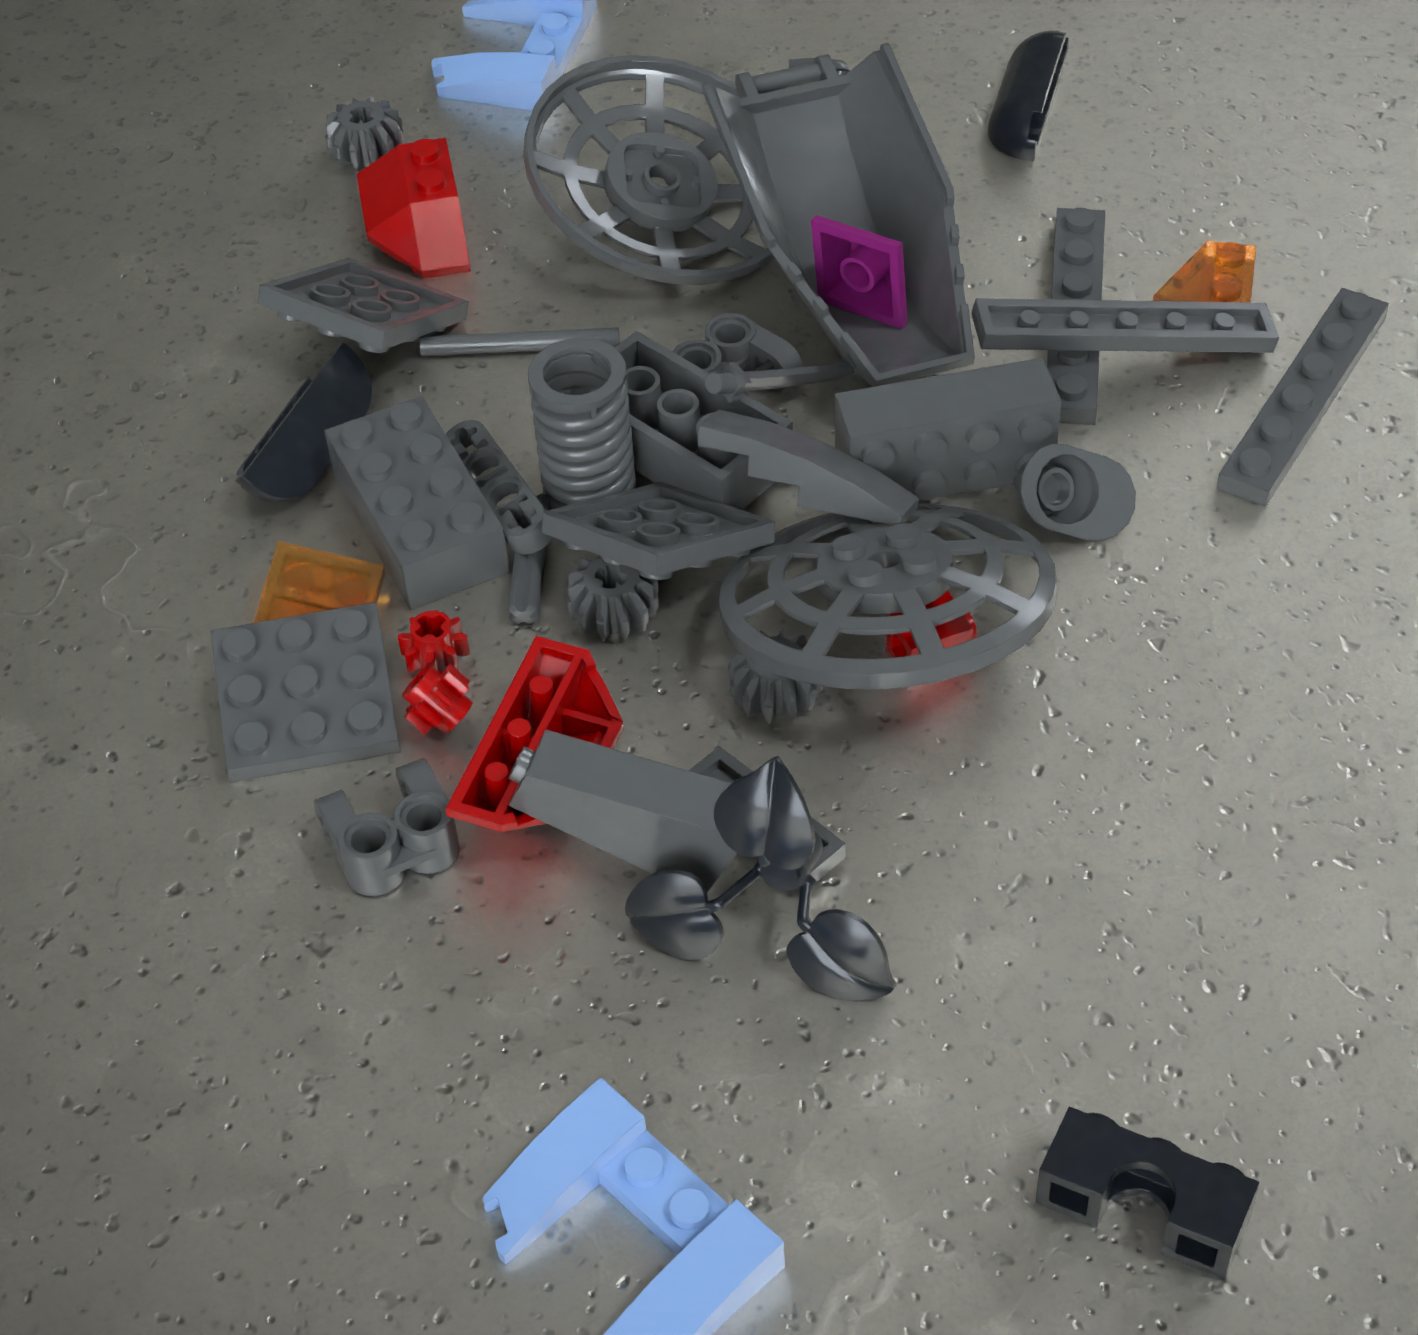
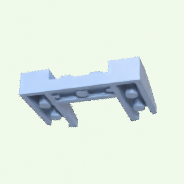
M476 0L467 2L462 7L464 17L534 27L521 52H479L433 58L431 63L433 77L444 76V81L436 85L437 96L439 98L533 111L534 105L546 88L564 74L597 9V0Z
M601 1077L569 1104L522 1151L482 1197L486 1212L495 1210L498 1207L501 1209L508 1234L496 1239L495 1244L499 1259L505 1265L600 1184L677 1255L645 1287L603 1335H712L785 1268L784 1241L740 1201L736 1199L729 1205L646 1130L645 1116Z

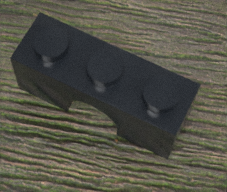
M1069 1106L1039 1169L1035 1203L1098 1228L1106 1209L1115 1200L1130 1195L1151 1199L1165 1211L1168 1217L1161 1255L1225 1281L1251 1218L1260 1182L1245 1176L1232 1165L1221 1162L1211 1163L1182 1151L1171 1141L1159 1137L1148 1138L1120 1127L1114 1120L1103 1114L1085 1113Z

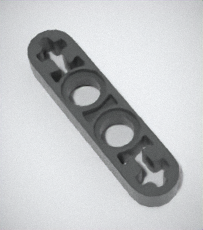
M467 420L449 429L446 436L504 528L505 541L514 552L523 555L532 554L543 549L553 538L542 533V513L545 512V509L485 426L479 421ZM473 445L477 450L469 455L466 448ZM498 466L491 474L477 478L485 470ZM518 493L510 502L496 506L504 497ZM526 517L530 526L522 529L518 522Z

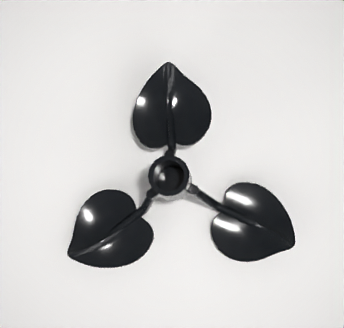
M779 756L771 758L755 771L731 783L721 793L714 807L715 825L724 842L734 852L742 856H758V861L748 873L718 898L708 901L706 888L695 874L682 870H663L644 878L631 891L626 900V916L630 918L632 926L651 944L665 954L677 959L699 960L711 955L723 938V925L714 912L726 907L758 878L762 877L769 887L777 891H788L798 888L800 893L797 924L803 932L790 940L787 946V956L792 968L805 984L823 995L845 1001H865L880 998L890 994L897 985L890 972L887 952L880 937L863 918L852 912L829 909L820 912L813 921L810 919L811 891L816 885V879L809 873L822 855L823 843L814 829L809 809L800 788Z

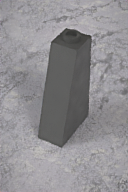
M545 730L534 750L523 746L508 779L518 783L509 806L652 874L669 869L693 873L703 882L707 893L737 854L724 842L714 821L716 801L721 793L731 784L729 782L549 730Z

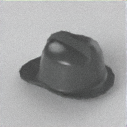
M1049 444L1039 448L1027 460L1022 474L1016 476L1013 481V485L1018 487L1021 506L1035 523L1046 529L1084 540L1102 541L1116 536L1129 524L1135 510L1136 491L1131 476L1122 465L1104 455L1070 445Z

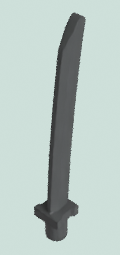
M845 361L807 367L743 372L736 362H729L725 372L710 373L706 377L705 386L709 393L722 394L730 404H737L739 396L743 391L775 389L833 381L848 376L855 371Z

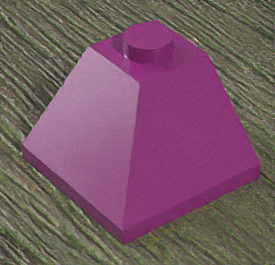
M816 215L811 220L818 297L820 296L828 305L903 329L908 324L903 242Z

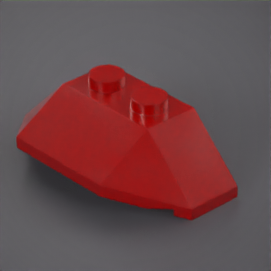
M446 137L432 140L420 139L412 143L399 144L356 174L368 242L393 259L411 266L412 272L423 279L471 271L459 198Z
M535 636L445 808L446 816L500 832L547 824L509 806L518 783L508 779L523 746L534 750L545 730H549L611 749L615 748L624 729L623 720L606 684L596 669V663L590 650Z

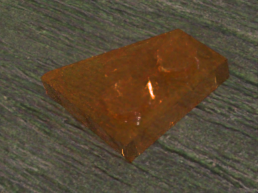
M1206 241L1153 295V301L1251 303L1257 246L1235 242Z
M278 541L254 623L373 602L377 603L386 573L383 565Z

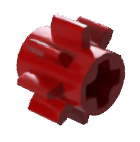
M438 610L426 611L418 614L416 617L409 618L410 633L398 634L401 655L405 656L407 671L409 673L417 670L420 672L429 664L440 672L449 664L459 671L457 656L464 657L470 655L468 636L462 631L461 619L455 617L450 620L445 613Z
M430 664L427 665L413 678L402 693V697L410 703L405 710L407 714L404 718L424 735L433 726L444 734L450 732L465 717L473 704L464 695L470 688L467 686L470 680L451 664L442 672L437 671Z

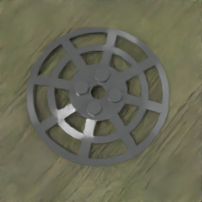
M627 55L608 57L583 64L563 74L546 88L534 105L525 132L523 158L527 179L536 200L550 220L572 242L593 257L632 275L669 284L706 285L727 282L751 274L769 263L774 257L767 248L765 249L742 238L750 227L753 217L740 184H718L717 175L710 160L720 153L732 167L718 129L693 115L664 107V83L678 85L703 94L702 84L710 82L712 87H718L738 96L736 85L709 70L686 62L657 56ZM645 80V104L622 105L595 114L579 94L580 91L606 82ZM564 102L581 125L569 139L563 160L537 151V143L544 124L553 111ZM645 120V132L630 135L621 141L607 128L621 122ZM664 123L685 129L701 137L704 141L695 147L681 138L665 134ZM591 137L609 155L604 171L577 165L580 151ZM538 169L564 178L569 196L580 214L587 220L586 222L576 225L558 207L547 191ZM651 178H662L668 186H660L654 183ZM579 183L604 189L614 207L598 215L585 199ZM714 202H742L739 217L730 230L708 216ZM630 220L641 227L653 230L655 246L634 240L618 232L615 228ZM694 227L713 240V242L698 247L678 249L675 246L673 232L685 231ZM604 235L612 242L630 251L658 258L660 266L625 256L598 242L595 238ZM726 249L749 259L728 267L707 270L681 269L679 261L707 258L719 254Z
M918 503V509L907 520L914 521L911 524L899 523L890 527L878 528L872 524L878 523L875 521L827 513L809 518L776 532L774 543L754 548L750 555L740 557L730 568L720 587V617L725 635L736 650L754 664L777 675L807 684L832 688L866 690L906 688L941 682L972 673L1002 660L1027 644L1042 630L1053 613L1057 599L1055 564L1047 549L1032 534L1004 519L963 507ZM942 525L962 532L972 539L944 541L939 536L930 532ZM847 528L851 532V534L836 538L832 543H810L838 529ZM988 533L1003 539H993ZM985 554L987 564L984 573L979 577L953 568L952 556ZM1003 554L1031 556L1038 563L1039 578L1035 591L1029 600L1000 586L1005 571ZM792 558H818L817 569L786 581L784 579L785 570ZM773 559L768 570V589L737 604L735 598L737 586L761 562ZM819 586L823 597L832 604L827 611L803 602L795 595ZM950 586L966 591L955 599L934 608L926 609L925 605L941 597ZM986 600L1015 614L988 633L948 648L943 647L935 629L936 625L963 616ZM776 603L790 617L816 628L803 650H799L765 636L750 625L746 619ZM853 612L865 614L902 613V615L887 617L851 616ZM911 632L920 653L904 657L877 659L826 656L839 633L885 635Z

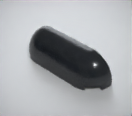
M1055 30L1036 33L1020 43L1013 52L988 123V137L991 143L1004 154L1022 160H1035L1068 54L1069 38L1066 37V33Z
M343 342L330 354V358L313 380L310 377L305 380L236 472L239 477L235 481L246 492L268 501H287L307 493L316 485L331 464L324 430L367 414L372 400L370 377L361 359L347 344Z

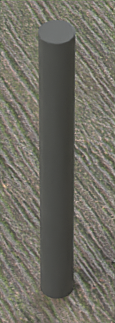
M619 327L420 336L421 356L541 351L555 342L572 338L600 340L616 347L620 344Z

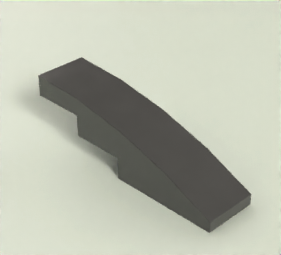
M720 409L699 425L698 446L748 455L747 476L799 486L798 507L891 525L905 523L918 509L919 498L872 466L823 441L769 421Z

